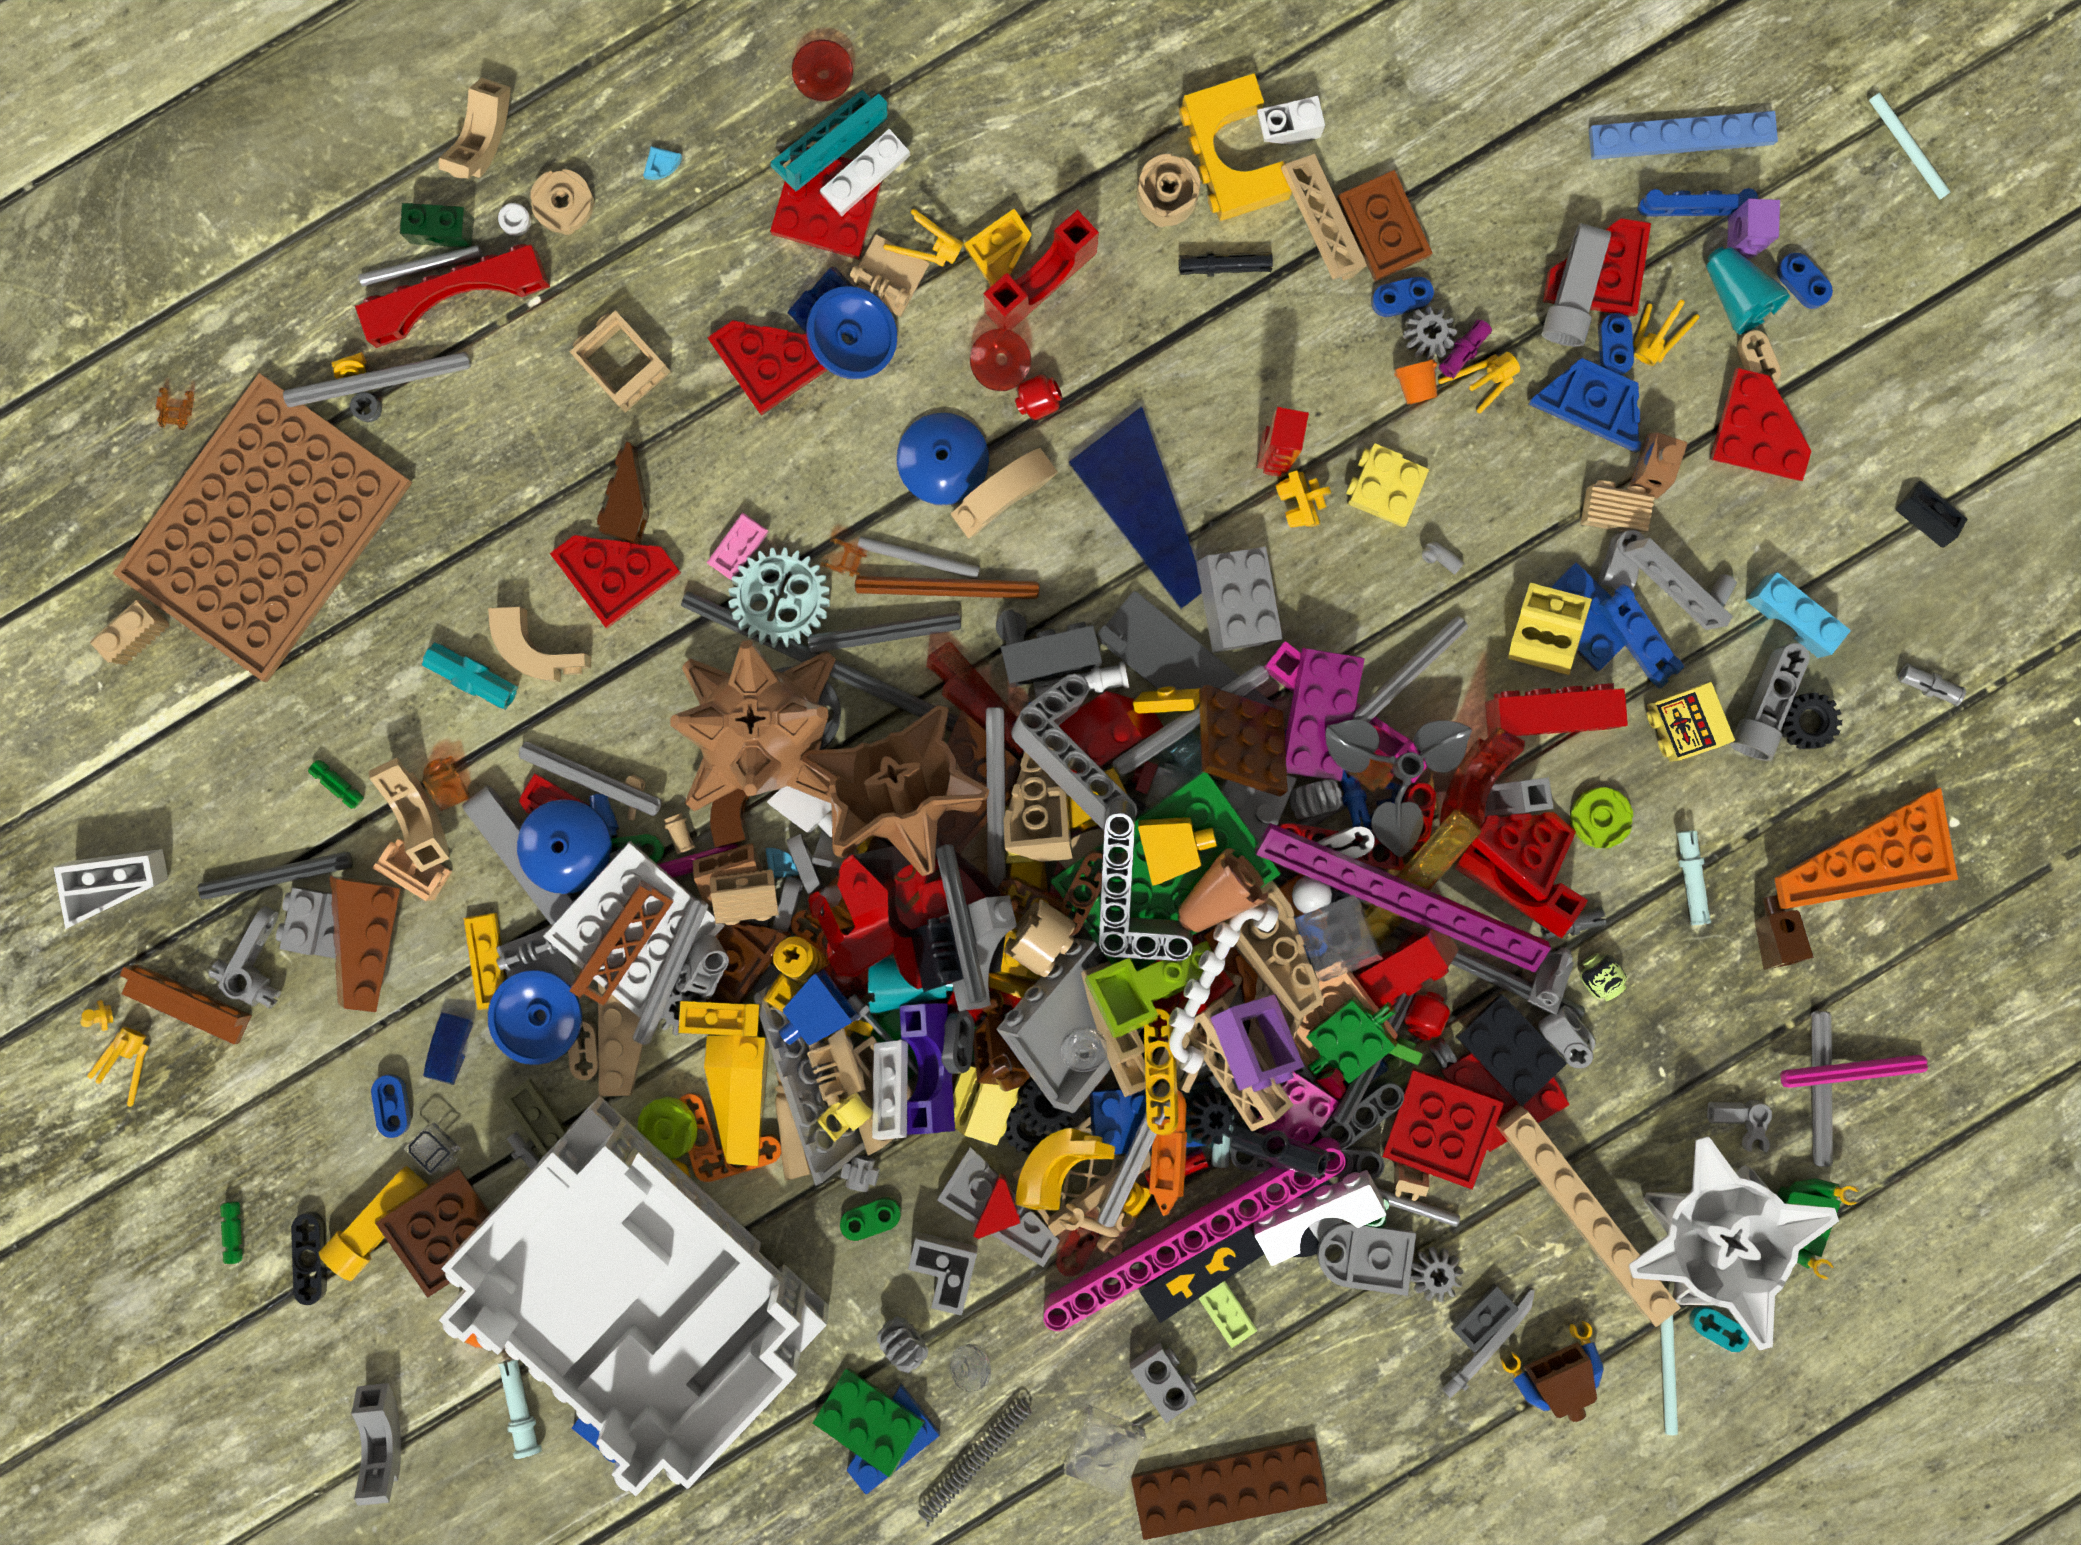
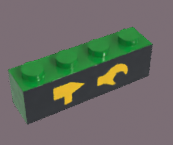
M1246 1226L1139 1287V1292L1158 1321L1162 1323L1265 1253L1250 1228Z

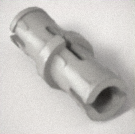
M1909 663L1903 666L1898 676L1899 682L1922 690L1923 695L1938 697L1952 703L1954 706L1960 705L1966 695V688L1942 679V676L1936 672L1930 674L1911 666Z

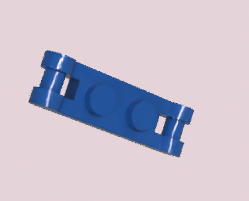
M1746 188L1739 194H1722V191L1711 190L1704 192L1703 195H1691V191H1677L1672 193V195H1664L1662 191L1653 189L1639 202L1638 211L1646 217L1730 216L1748 199H1758V195L1751 188Z
M1625 584L1620 585L1615 590V595L1612 598H1606L1599 604V609L1649 680L1657 688L1662 689L1669 682L1668 678L1673 674L1677 675L1684 669L1681 660L1670 650L1635 600V595ZM1623 605L1625 609L1619 613L1618 608ZM1662 660L1664 666L1658 669L1655 664Z

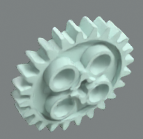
M771 548L769 557H765L761 551H758L759 560L757 562L748 557L749 568L738 567L742 577L732 576V583L737 586L729 588V595L735 597L729 601L730 608L737 609L732 613L733 619H742L738 624L740 630L749 627L748 638L751 639L759 634V643L763 645L767 638L771 639L773 648L776 647L778 640H782L784 646L788 647L789 639L794 638L798 644H801L800 635L802 633L807 637L812 635L811 626L816 629L821 628V623L817 618H827V612L822 609L830 607V600L824 598V596L830 594L829 587L822 586L826 583V576H817L820 572L819 565L809 567L811 563L809 556L800 561L799 551H796L792 557L788 556L787 548H783L781 555H776L774 548ZM769 573L779 576V579L774 583L763 581L764 576ZM790 573L792 576L784 588L785 598H780L774 619L769 622L767 619L775 607L774 597H779L785 576ZM798 584H803L808 588L804 594L799 595L792 592V588ZM756 601L767 603V607L762 611L753 610L751 605ZM788 611L796 614V618L792 622H784L780 619V616Z

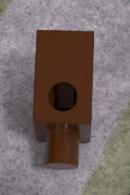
M1778 895L1762 898L1766 916L1755 920V927L1763 969L1794 965L1814 958L1800 912L1798 910L1785 911V909H1780Z

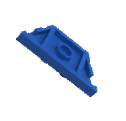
M1584 358L1578 360L1535 395L1528 403L1530 406L1635 453L1640 451L1642 447L1638 431V423H1640V409L1637 406L1639 384Z

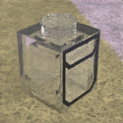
M435 1122L427 1125L404 1148L429 1175L439 1170L443 1173L446 1172L457 1161L454 1155L461 1149Z

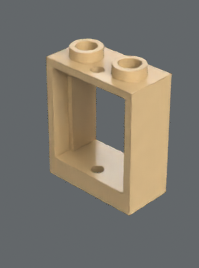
M615 310L612 314L607 313L602 316L596 323L597 327L590 334L580 336L574 342V348L569 352L626 413L670 373V370ZM622 329L651 362L616 392L587 359Z

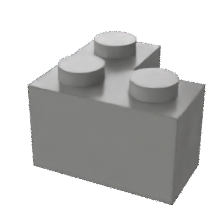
M917 1232L908 1270L938 1277L931 1308L962 1316L978 1246Z

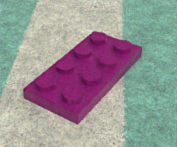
M1302 647L1285 736L1287 773L1341 781L1343 769L1334 762L1327 749L1325 731L1329 725L1353 720L1365 658Z

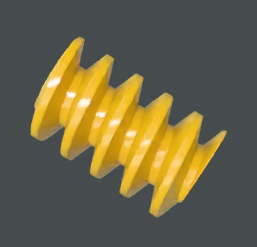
M801 937L786 938L779 943L774 951L773 962L776 968L802 987L815 973L823 969L831 978L832 966L828 957Z

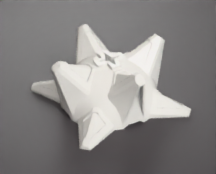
M1703 1137L1695 1142L1692 1190L1689 1193L1647 1192L1643 1198L1646 1206L1667 1232V1236L1631 1262L1629 1269L1633 1278L1675 1282L1672 1297L1680 1305H1716L1728 1308L1758 1350L1773 1347L1775 1295L1783 1289L1793 1267L1797 1263L1799 1250L1839 1222L1835 1208L1784 1203L1750 1167L1742 1166L1735 1173L1710 1137Z

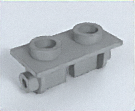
M1561 947L1558 951H1549L1538 968L1528 998V1002L1555 1015L1558 1013L1574 964L1571 951L1568 948Z

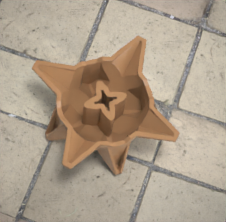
M745 640L740 644L731 674L693 659H689L683 665L682 669L700 705L673 715L670 718V726L698 746L703 754L702 762L685 801L694 812L737 789L743 790L747 796H755L788 786L831 803L829 781L800 761V758L806 751L820 750L822 735L828 719V709L817 703L836 661L829 652L825 651L782 673L773 670L751 640Z
M936 706L903 731L890 733L885 739L871 744L861 743L855 748L812 750L806 751L800 761L829 781L832 812V848L834 855L844 858L854 852L865 840L874 835L888 838L922 876L934 872L937 820L945 811L973 812L978 810L982 801L988 797L990 791L987 787L963 773L948 744L943 741L949 713L948 707Z

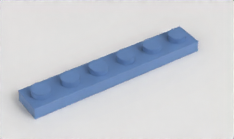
M1775 111L1593 125L1589 129L1591 160L1770 146L1778 142Z

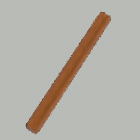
M857 576L855 579V591L861 594L1037 599L1039 596V583L1036 581Z

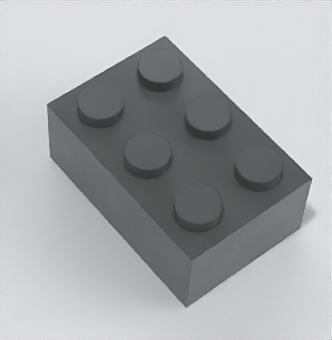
M1085 622L1068 625L1066 632L1057 634L1055 629L1036 633V639L1025 641L1024 636L1006 640V646H1001L1010 688L1090 670L1097 666L1100 667L1102 663L1094 626L1086 627Z

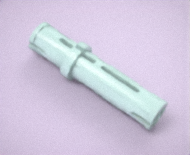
M1697 830L1676 833L1681 860L1678 862L1679 867L1683 868L1691 920L1690 925L1711 923L1702 865L1705 862L1704 857L1701 858Z

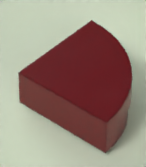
M1337 1068L1320 1072L1314 1080L1328 1095L1338 1101L1346 1091V1086L1343 1084L1344 1076Z

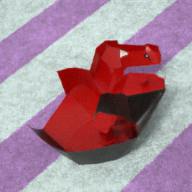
M936 839V849L939 846L947 845ZM895 846L856 855L853 854L844 859L839 869L838 888L855 925V928L848 935L841 933L826 897L821 895L819 891L810 895L808 902L812 918L818 919L828 940V960L837 975L856 977L893 953L898 971L906 982L916 989L922 988L910 930L926 925L928 919L939 918L949 913L941 875L936 881L926 883L939 868L936 851L934 872L922 876L916 870L914 877L906 882L894 880V876L897 874L899 878H908L913 872V866ZM955 851L966 905L986 897L1001 896L999 890L978 868ZM919 892L920 899L906 914L895 905V896L906 905ZM1005 936L1000 940L994 951L989 973L1001 972Z

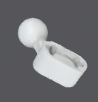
M1359 826L1347 828L1319 840L1317 843L1328 848H1340L1351 843L1355 836H1362L1363 841L1359 843V846H1346L1337 850L1356 859L1370 852L1375 840L1374 835L1369 829ZM1304 876L1293 887V903L1304 914H1320L1331 903V887L1313 878Z

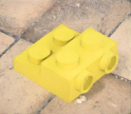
M1374 443L1370 450L1364 449L1359 459L1358 466H1361L1362 469L1359 477L1353 476L1349 483L1346 494L1350 495L1347 504L1404 528L1407 525L1429 469L1402 458V454Z

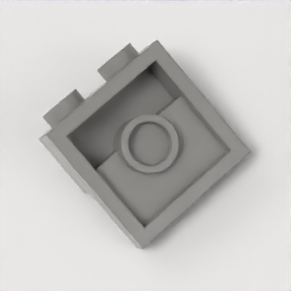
M293 887L292 892H288L285 895L283 910L287 911L285 923L279 925L276 933V940L281 942L279 949L336 959L333 938L334 921L331 906L332 893L304 887Z

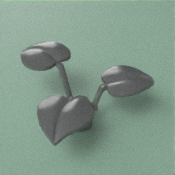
M1358 719L1347 720L1329 725L1326 728V746L1332 759L1339 767L1348 772L1360 773L1367 769L1370 759L1393 764V772L1396 777L1403 780V784L1396 796L1395 804L1386 802L1379 805L1371 818L1373 834L1395 856L1402 857L1408 853L1416 844L1423 828V815L1419 806L1413 802L1401 804L1403 795L1411 784V779L1419 776L1424 769L1423 758L1426 766L1432 771L1444 773L1455 769L1465 755L1472 729L1454 721L1429 722L1420 727L1413 738L1414 746L1421 753L1418 755L1409 752L1396 758L1394 756L1388 757L1374 754L1379 747L1380 739L1376 729L1366 721Z

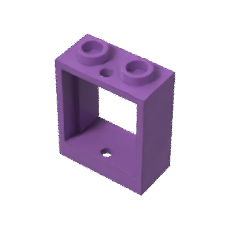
M1275 994L1231 1007L1210 1018L1239 1091L1252 1087L1254 1092L1272 1086L1270 1080L1273 1079L1276 1085L1294 1078L1292 1072L1304 1067ZM1255 1017L1258 1019L1276 1064V1068L1264 1072L1261 1071L1242 1021Z

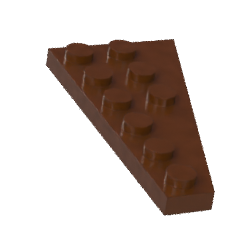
M961 710L947 744L963 773L987 787L986 731ZM1004 748L1006 802L1012 796L1014 784H1016L1021 770V762ZM987 798L982 801L979 809L973 812L945 811L937 820L936 839L947 845H953L954 850L960 854L987 824ZM913 867V872L908 878H899L896 874L894 880L896 879L901 882L909 881L916 874V869ZM940 868L935 871L926 883L934 882L941 875ZM919 892L906 905L895 896V905L906 914L920 899Z

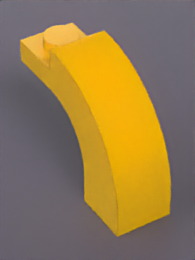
M1073 1128L1063 1129L1050 1134L1033 1149L1022 1168L1017 1184L1015 1205L1033 1210H1059L1062 1184L1068 1171L1082 1160L1114 1159L1115 1146L1103 1143L1102 1137L1091 1136L1090 1133Z

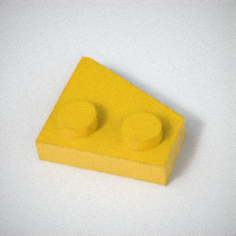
M1012 209L965 242L963 246L990 286H992L1004 274H1011L1032 234L1016 210Z

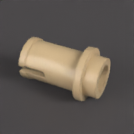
M682 813L664 819L666 825L663 827L668 829L676 854L695 848L685 824L688 820L683 818Z

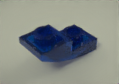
M830 267L811 290H806L787 313L806 332L809 312L823 294L834 288L854 286L836 267Z
M441 1012L427 1054L423 1074L425 1078L450 1085L455 1084L466 1057L462 1051L474 1024L471 1020Z

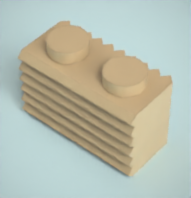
M1599 480L1596 484H1592L1586 489L1580 524L1618 532L1637 530L1644 534L1649 530L1655 496L1646 494V489L1643 487L1627 486V490L1615 488L1614 482Z
M135 600L90 641V644L107 662L128 665V661H132L133 657H137V653H142V649H146V644L151 645V640H155L156 636H160V632H165V628H169V623L152 604Z
M773 870L749 872L748 874L744 872L742 875L738 873L736 875L731 874L730 876L710 878L715 924L735 925L741 920L749 919L765 921L772 916L779 915Z

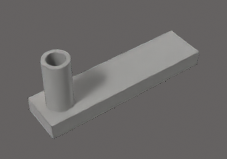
M1650 537L1630 542L1623 553L1705 630L1728 626L1733 616L1724 609V606L1737 585L1733 577L1725 574L1720 575L1709 594Z

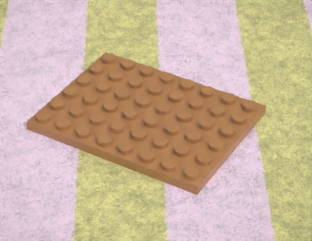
M259 373L112 574L258 679L268 682L413 482L304 404L287 407L283 398L284 390Z

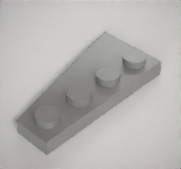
M970 1146L937 1201L977 1225L999 1174ZM1010 1187L1013 1197L1016 1199V1192ZM1017 1206L1021 1216V1223L991 1235L1044 1267L1059 1243L1060 1238L1052 1234L1048 1225L1032 1209Z

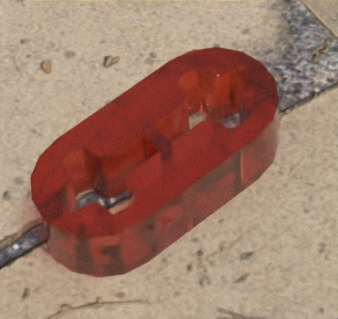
M1078 1229L1069 1231L1056 1256V1265L1061 1274L1072 1277L1078 1275L1083 1270L1098 1242L1099 1233L1090 1230L1093 1238H1086L1080 1246L1077 1244L1080 1239V1234L1077 1232ZM1076 1249L1078 1252L1075 1256V1261L1078 1265H1071L1069 1269L1065 1268V1261L1062 1257H1070L1073 1250Z

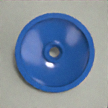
M852 286L834 288L823 294L809 312L806 326L809 346L820 364L833 374L846 379H865L879 373L891 361L897 346L896 324L888 307L871 292ZM842 335L848 336L850 343H845L842 340Z
M934 413L924 416L914 422L900 440L897 450L899 475L907 489L922 501L934 505L959 503L981 485L987 475L989 453L986 441L973 423L959 415ZM944 450L948 453V456L944 460H939L936 457L937 452Z
M555 800L536 808L522 824L517 839V855L526 876L540 888L559 894L574 893L586 889L609 864V853L612 852L611 834L604 819L590 806L574 800ZM557 841H561L564 845L561 853H558L554 848Z
M542 970L520 972L505 980L495 991L488 1008V1027L497 1047L509 1058L529 1065L549 1063L563 1056L574 1045L582 1025L580 1001L578 996L569 992L571 986L558 975ZM539 1009L545 1012L546 1017L544 1020H540L537 1017Z

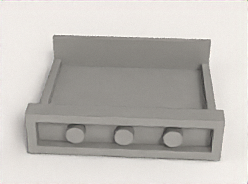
M1074 938L1069 950L1064 955L1061 953L1057 957L1055 965L1048 976L1045 978L1041 976L1034 986L1026 991L1022 1000L1013 1010L1006 1014L1004 1021L997 1028V1031L1053 1107L1071 1113L1076 1112L1111 1069L1094 1022L1081 975L1084 970L1100 965L1091 953L1097 944L1094 941ZM1144 1026L1136 1029L1138 1034L1142 1031Z

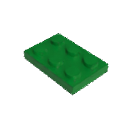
M850 1368L845 1369L813 1421L815 1426L887 1477H891L925 1423V1420Z

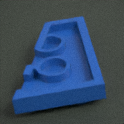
M900 1384L895 1392L893 1399L925 1420V1423L895 1471L940 1436L939 1430L902 1384ZM856 1454L846 1470L865 1495L888 1478Z

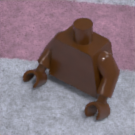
M996 989L989 992L991 1005L983 1008V1011L987 1013V1017L974 1031L973 1047L978 1083L999 1085L1002 1091L1008 1092L1024 1085L1030 1074L997 1031L1005 1016L1001 1009L1004 1005L1003 997L1000 991Z

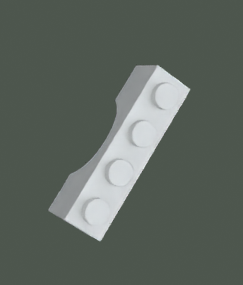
M1365 1170L1360 1173H1351L1342 1181L1331 1186H1322L1309 1196L1291 1200L1286 1206L1254 1222V1232L1271 1265H1275L1300 1254L1302 1234L1308 1226L1317 1220L1329 1217L1341 1218L1359 1228L1386 1216L1383 1198L1370 1174Z

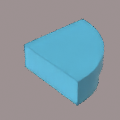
M651 146L643 174L644 178L658 180L669 176L680 165L682 155Z
M766 848L768 870H773L774 878L799 875L794 860L789 853L777 848Z

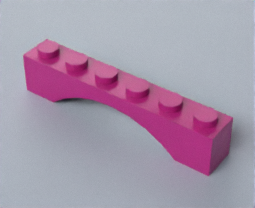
M1285 641L1264 667L1269 675L1294 694L1301 653ZM1356 702L1355 711L1361 706V705L1358 704L1357 702ZM1376 716L1369 722L1376 729L1380 739L1379 747L1374 754L1397 758L1409 752L1418 755L1421 753L1410 739L1388 726ZM1423 758V762H1424V769H1423V771H1424L1427 766H1426L1425 761H1424V758ZM1379 761L1393 772V764ZM1419 776L1412 778L1411 783H1414Z

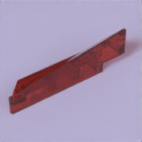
M947 642L928 656L926 667L946 682L943 686L942 696L960 711L963 710L985 731L987 708H1003L1004 747L1022 761L1024 750L1014 741L1011 734L1018 718L953 643Z

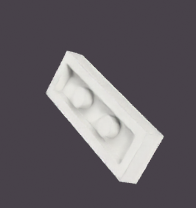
M888 129L821 188L820 192L842 217L910 157V151Z
M903 1040L874 1044L872 1138L877 1140L907 1137L908 1043Z

